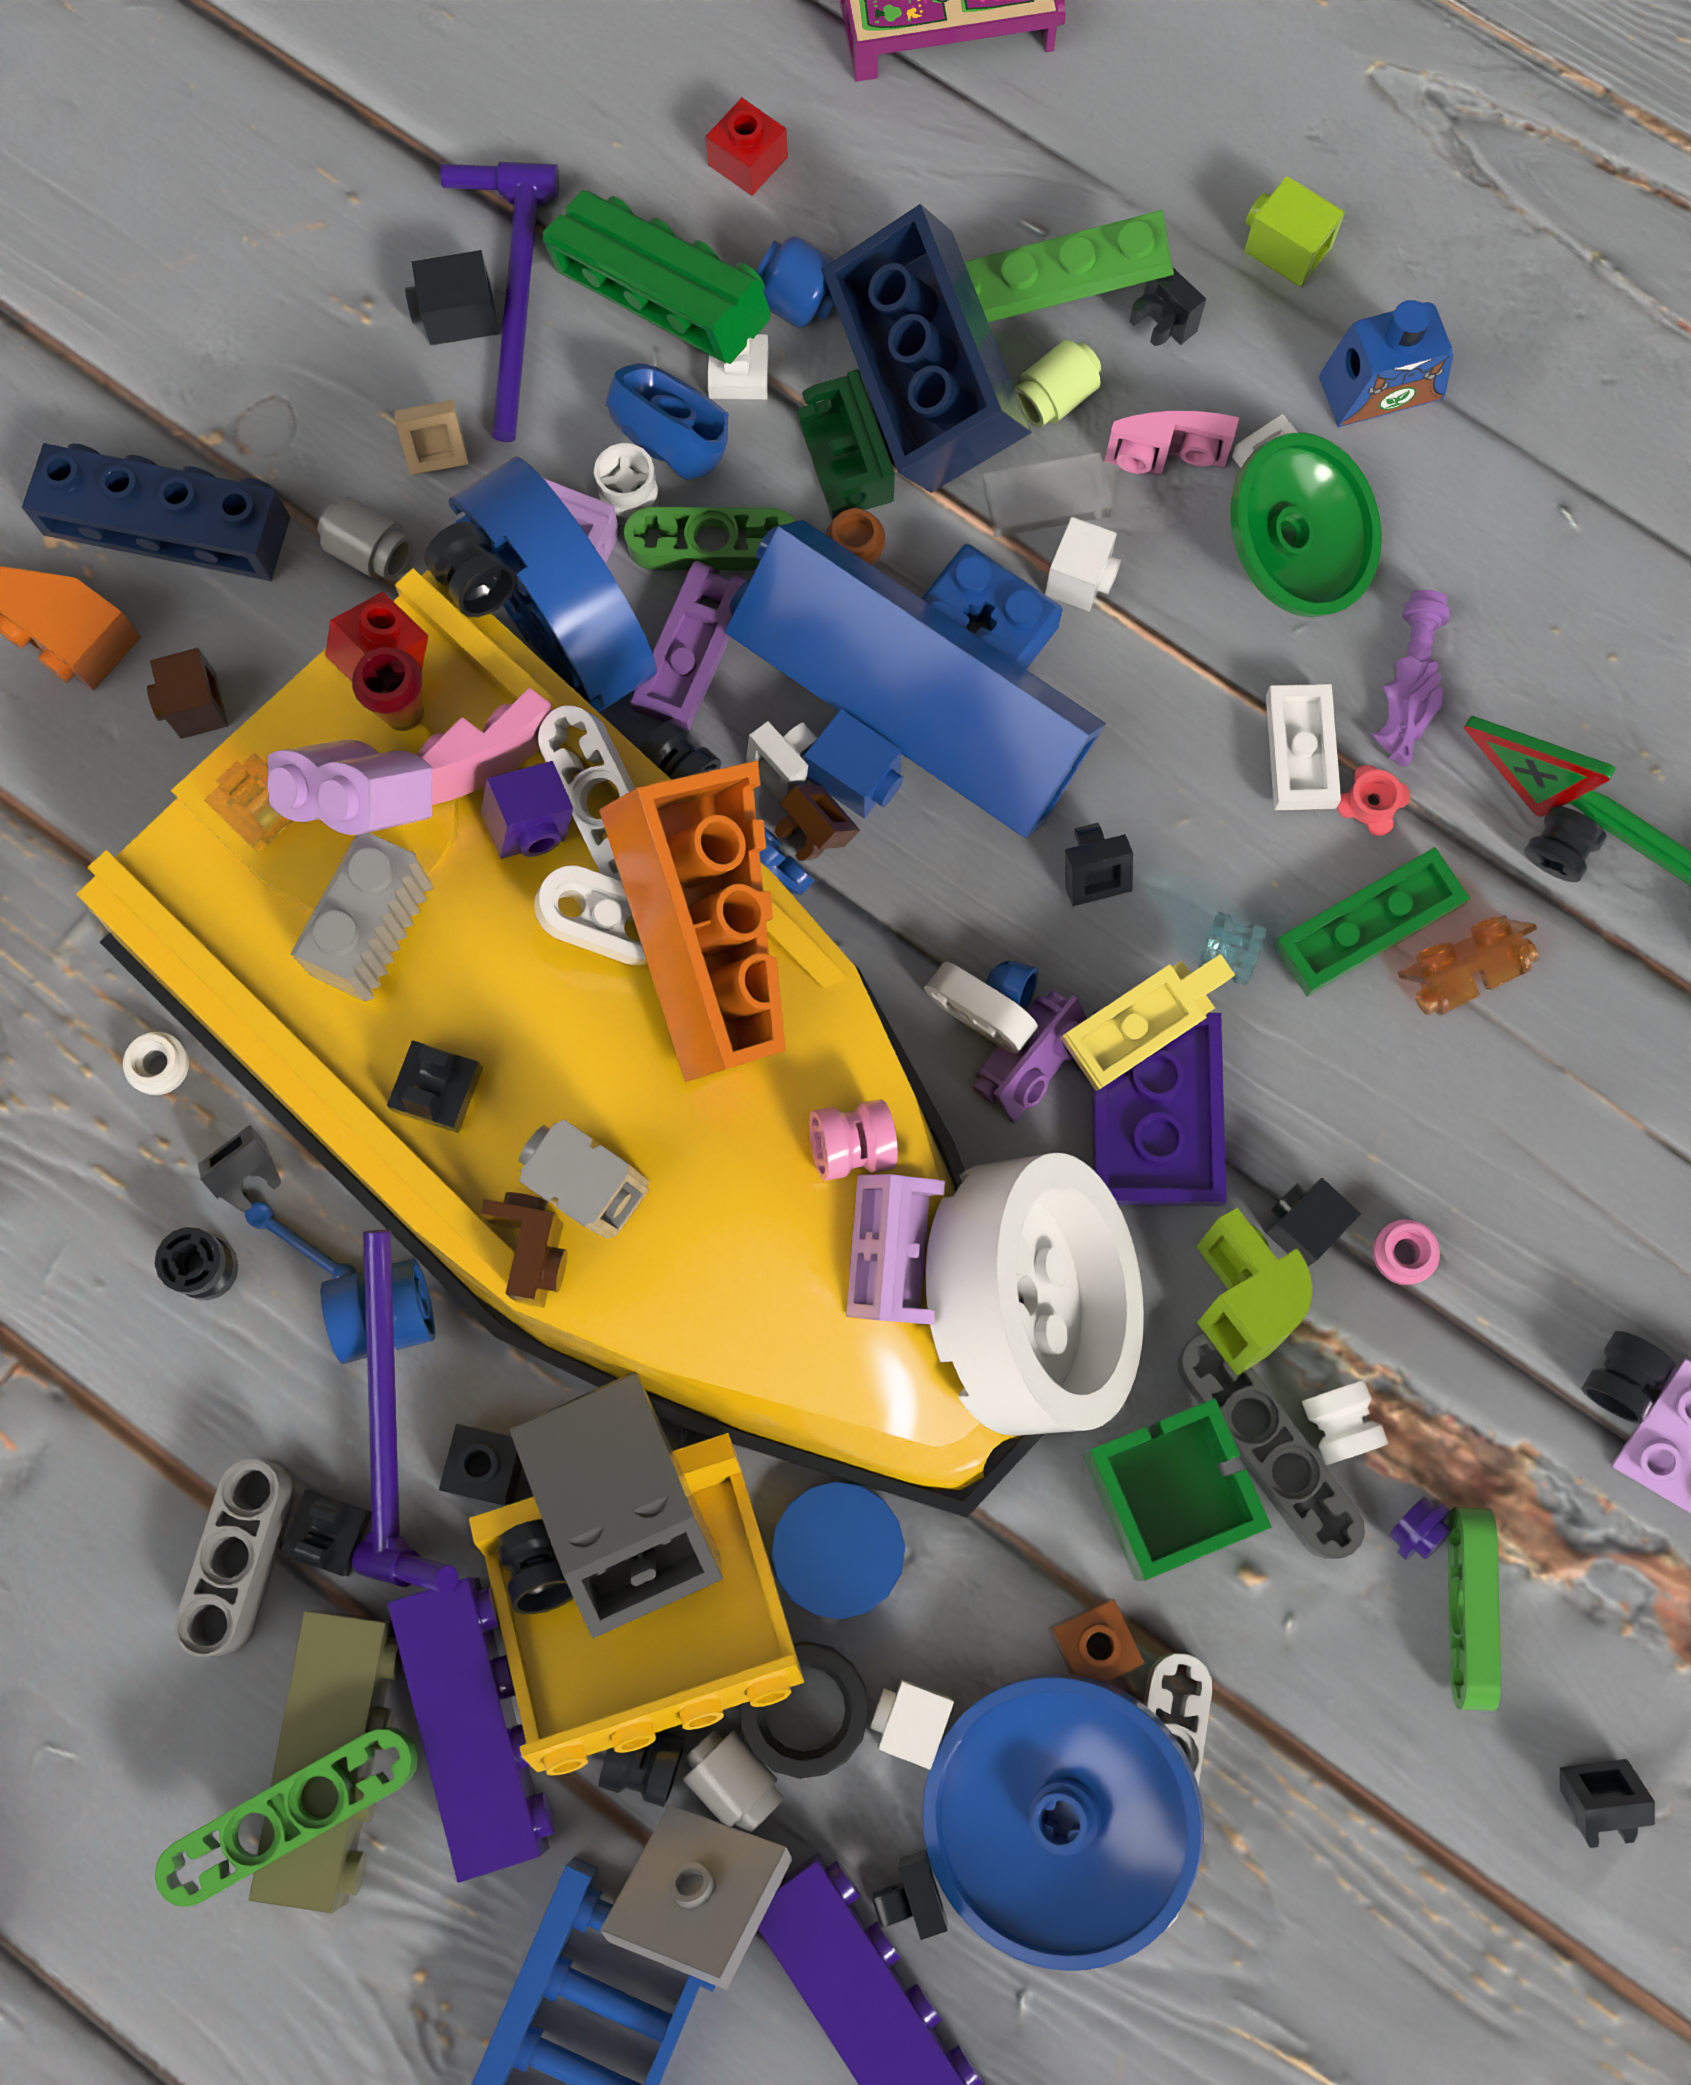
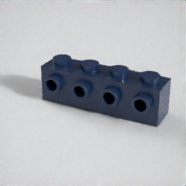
M43 443L22 505V509L43 536L272 581L291 518L276 489H273L263 481L253 478H242L240 482L217 478L204 469L186 466L182 470L162 467L147 458L137 455H127L125 459L101 455L93 448L76 443L69 444L67 448Z

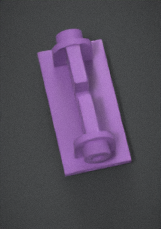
M1050 991L1046 997L1038 996L1027 1010V1013L1037 1023L1038 1030L1028 1041L1024 1049L1019 1054H1013L998 1046L984 1065L975 1073L979 1080L973 1086L974 1091L990 1103H993L997 1098L1008 1119L1014 1124L1026 1109L1033 1108L1041 1101L1047 1091L1050 1079L1066 1060L1073 1058L1060 1038L1087 1019L1078 998L1073 995L1068 1001L1055 991Z

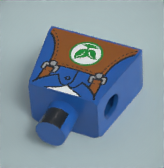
M1407 300L1400 303L1394 311L1364 318L1350 325L1319 375L1338 428L1439 401L1444 398L1453 360V350L1436 306L1430 302L1421 303L1416 300Z

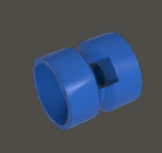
M412 1258L393 1263L394 1347L400 1350L435 1340L436 1327L432 1302L418 1261ZM358 1272L322 1282L320 1293L323 1318L332 1349L337 1359L342 1364L367 1358L364 1275Z

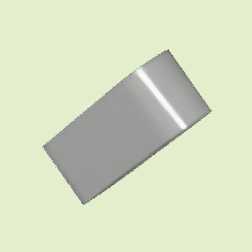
M244 1459L235 1462L224 1472L219 1482L175 1618L174 1631L177 1642L187 1653L195 1657L227 1655L242 1648L253 1633L295 1499V1483L292 1475L285 1467L277 1463L258 1459ZM262 1472L269 1480L270 1495L260 1508L253 1509L246 1501L245 1488L248 1481L255 1474ZM236 1539H241L248 1548L249 1560L245 1569L239 1575L234 1576L225 1567L224 1554L230 1543ZM213 1606L221 1608L228 1622L226 1633L216 1644L208 1640L204 1635L202 1627L207 1611Z

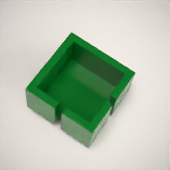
M1216 1398L1150 1425L1149 1429L1154 1439L1151 1438L1146 1426L1082 1454L1135 1581H1146L1272 1528L1247 1469L1222 1476L1217 1464L1232 1460L1241 1455Z

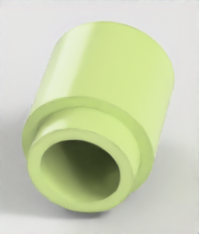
M1065 339L1020 375L1019 384L1014 389L1025 417L1032 425L1041 428L1048 422L1052 424L1057 423L1099 389L1101 384L1099 376L1101 364L1094 351L1088 345L1082 342L1076 344L1071 340Z

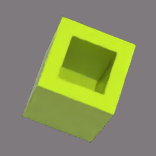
M1286 175L1271 195L1263 192L1251 207L1245 220V224L1251 228L1244 252L1299 287H1302L1333 247L1345 211Z

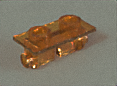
M1506 915L1485 919L1470 928L1472 936L1454 945L1450 942H1445L1419 952L1415 956L1417 963L1398 972L1399 978L1420 983L1422 990L1415 994V999L1420 1010L1425 1015L1435 1012L1442 1016L1480 996L1472 974L1479 971L1485 989L1493 990L1531 971V963L1539 959L1538 951L1531 940L1528 938L1522 939V937L1537 930L1536 924L1509 920Z

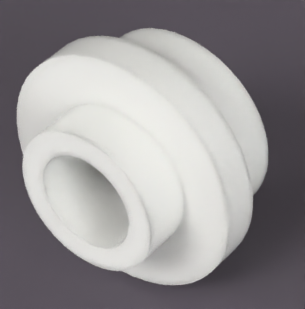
M149 1032L139 1036L128 1046L123 1058V1071L127 1081L135 1089L148 1095H163L173 1091L183 1082L189 1068V1056L184 1045L174 1036L164 1032ZM159 1055H165L167 1057L166 1068L159 1074L151 1075L149 1064L152 1059Z

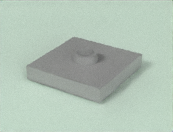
M669 1804L600 1931L610 1943L727 1990L792 1861V1857L785 1846L733 1827L729 1828L725 1824Z

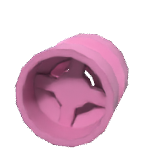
M884 1100L862 1102L855 1111L844 1113L835 1107L813 1110L809 1119L810 1143L816 1169L823 1181L844 1178L851 1169L864 1167L871 1173L892 1170L896 1167V1132L891 1112Z

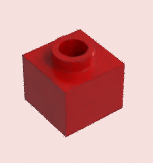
M743 97L737 101L705 136L708 166L751 196L788 158L786 128Z
M382 591L330 619L325 656L351 682L354 670L360 659L369 651L381 647L395 648L407 652L417 661L422 671L429 635Z

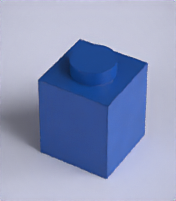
M840 709L804 755V761L808 764L806 779L815 785H822L833 798L865 819L876 803L881 807H885L900 788L904 779L900 775L902 750L843 709Z

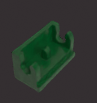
M859 369L847 372V376L818 383L804 390L802 396L805 404L808 405L797 409V419L831 519H834L848 509L867 510L894 502L895 472Z

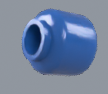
M797 236L788 238L783 244L774 240L756 271L764 282L765 289L763 292L770 312L797 328L807 326L815 315L826 320L835 303L822 268L833 262L834 259Z

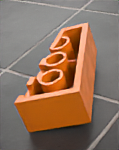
M758 760L637 787L599 809L685 1082L786 1051L777 958L769 955L766 923L773 919L771 891H763L760 851L766 849L764 820L756 819L754 789L760 786Z

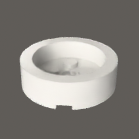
M1049 1153L987 1163L966 1170L959 1175L962 1184L955 1195L942 1198L937 1208L931 1227L926 1257L927 1307L929 1310H935L934 1324H930L940 1362L953 1361L958 1376L965 1387L958 1395V1398L981 1424L1003 1435L1018 1436L1085 1431L1103 1426L1118 1413L1131 1391L1140 1361L1143 1339L1144 1311L1139 1266L1129 1229L1115 1198L1092 1168L1078 1158L1064 1153ZM1024 1298V1303L1019 1302V1299Z

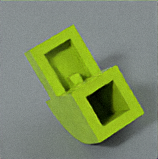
M1237 1207L1218 1218L1197 1244L1196 1248L1228 1289L1219 1295L1197 1323L1238 1376L1272 1354L1303 1321L1311 1305L1313 1286L1309 1268L1300 1251L1296 1248L1282 1258L1277 1259L1269 1249L1268 1242L1263 1233L1257 1227L1251 1225Z

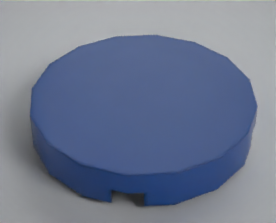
M832 1482L809 1488L787 1506L775 1527L771 1555L777 1580L793 1602L816 1616L845 1619L868 1613L890 1595L902 1574L905 1543L899 1520L882 1498L860 1485Z

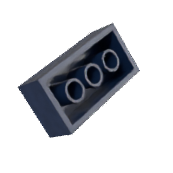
M917 205L822 268L899 474L932 493L1032 433L953 232L923 205Z

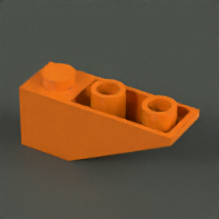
M0 566V633L20 649H23L29 642L42 653L37 658L38 661L63 682L68 683L74 676L94 691L141 638L122 611L76 577Z

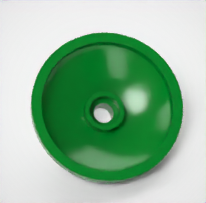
M1289 433L1276 437L1262 444L1246 459L1233 487L1230 522L1238 557L1250 580L1273 604L1291 614L1302 617L1327 616L1342 611L1354 604L1365 593L1374 578L1379 564L1382 544L1378 506L1372 489L1358 465L1345 451L1333 442L1309 433Z

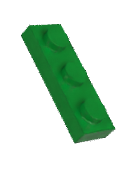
M1434 847L1276 939L1273 947L1306 997L1463 907L1470 897L1439 851Z

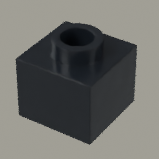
M1320 1178L1307 1191L1299 1183H1296L1270 1210L1279 1220L1266 1234L1287 1254L1297 1248L1306 1261L1307 1266H1310L1329 1249L1361 1213L1323 1178Z
M456 1424L439 1491L504 1506L513 1504L522 1464L512 1437ZM484 1451L491 1459L490 1470L482 1477H474L469 1470L470 1459L475 1453Z

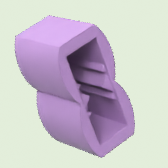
M344 739L280 750L268 755L267 788L269 805L287 819L297 822L321 819L327 826L337 832L347 835H359L423 821L432 817V767L424 759L406 751L378 753L366 743L353 739Z

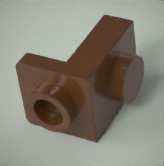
M506 1192L503 1203L484 1199L480 1215L490 1224L520 1230L505 1294L516 1303L545 1308L548 1291L559 1292L566 1270L567 1249L558 1248L564 1224L554 1212L546 1211L548 1201L539 1197Z

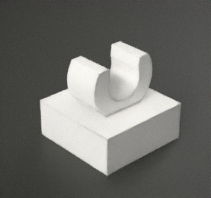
M757 334L754 339L749 338L746 348L731 364H725L709 355L708 393L710 399H767L768 335Z
M767 721L749 734L746 763L758 760L760 779L781 802L795 786H805L808 764L804 761V755L817 740V737L804 723L798 724L782 737L771 723Z

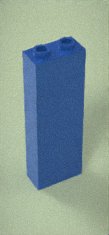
M799 520L772 528L765 535L757 549L756 558L760 560V563L751 580L745 581L731 600L729 610L734 614L724 633L836 710L843 709L901 749L902 755L1023 838H1027L1043 826L1107 723L806 521Z

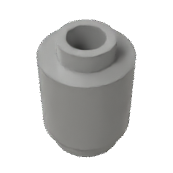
M347 497L339 503L330 504L322 513L318 523L322 550L373 579L383 577L387 580H392L396 578L405 568L410 558L413 542L411 537L404 534L403 527L354 498Z
M713 1730L684 1758L693 1770L683 1780L716 1818L729 1828L734 1826L736 1829L750 1834L785 1798L774 1786L778 1780L762 1761L754 1756L750 1747L734 1730L724 1739Z

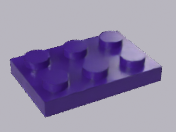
M1207 1013L1206 1019L1097 1092L1092 1086L1093 1170L1106 1184L1118 1205L1223 1206L1227 1202L1221 1013Z

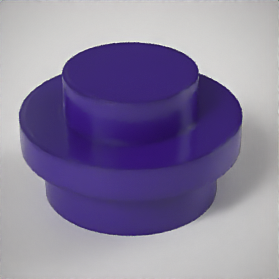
M1426 1497L1421 1498L1401 1518L1389 1534V1537L1400 1546L1397 1553L1405 1560H1408L1416 1552L1423 1559H1428L1452 1532V1529L1444 1523L1451 1510L1443 1503L1436 1507Z

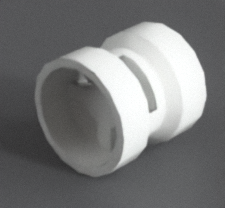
M619 443L609 446L600 453L594 467L599 497L601 501L614 505L618 524L625 525L628 518L639 509L658 507L659 492L655 480L656 475L650 455L643 448L635 444Z
M1364 1380L1302 1401L1308 1420L1317 1424L1319 1431L1323 1430L1325 1433V1437H1322L1318 1445L1325 1465L1389 1444L1382 1425L1367 1419L1366 1415L1370 1414L1368 1406L1371 1396Z

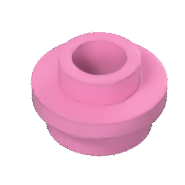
M1403 1219L1394 1221L1380 1230L1373 1243V1259L1377 1269L1388 1280L1400 1285H1413L1426 1280L1433 1274L1439 1263L1440 1249L1435 1235L1429 1228L1417 1221ZM1397 1242H1405L1413 1248L1415 1258L1412 1264H1403L1398 1261L1394 1253Z

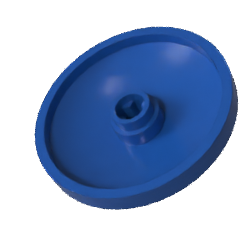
M1058 1673L1035 1675L1005 1684L980 1699L957 1719L938 1747L931 1770L928 1772L923 1797V1830L928 1857L935 1877L954 1910L975 1933L996 1949L1012 1958L1046 1969L1081 1971L1101 1968L1120 1962L1151 1944L1166 1930L1186 1901L1196 1879L1202 1858L1204 1844L1202 1799L1193 1769L1181 1745L1158 1716L1143 1703L1108 1683L1089 1677Z

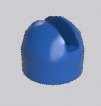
M1008 960L991 970L986 979V984L1026 1010L1036 989L1038 968L1020 961Z

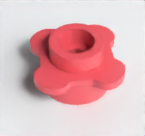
M1372 765L1360 766L1353 774L1355 783L1350 791L1341 794V801L1337 806V811L1344 818L1354 817L1367 825L1368 831L1372 835H1386L1393 828L1392 818L1398 808L1405 807L1410 801V791L1393 774L1385 770H1379ZM1376 796L1379 803L1377 805L1370 804L1368 797Z

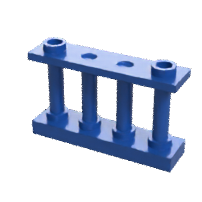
M574 1857L566 1864L471 2085H507L514 2068L525 2073L529 2066L569 2085H643L542 2038L544 2029L533 2025L543 1999L547 1998L556 2002L558 1996L661 2043L644 2085H660L699 1988L702 1987L713 1992L715 1985L689 1975L672 2015L571 1968L574 1960L563 1956V1952L573 1929L575 1928L585 1933L587 1928L591 1927L601 1932L600 1929L613 1907V1904L600 1899L602 1891L592 1887L599 1867Z

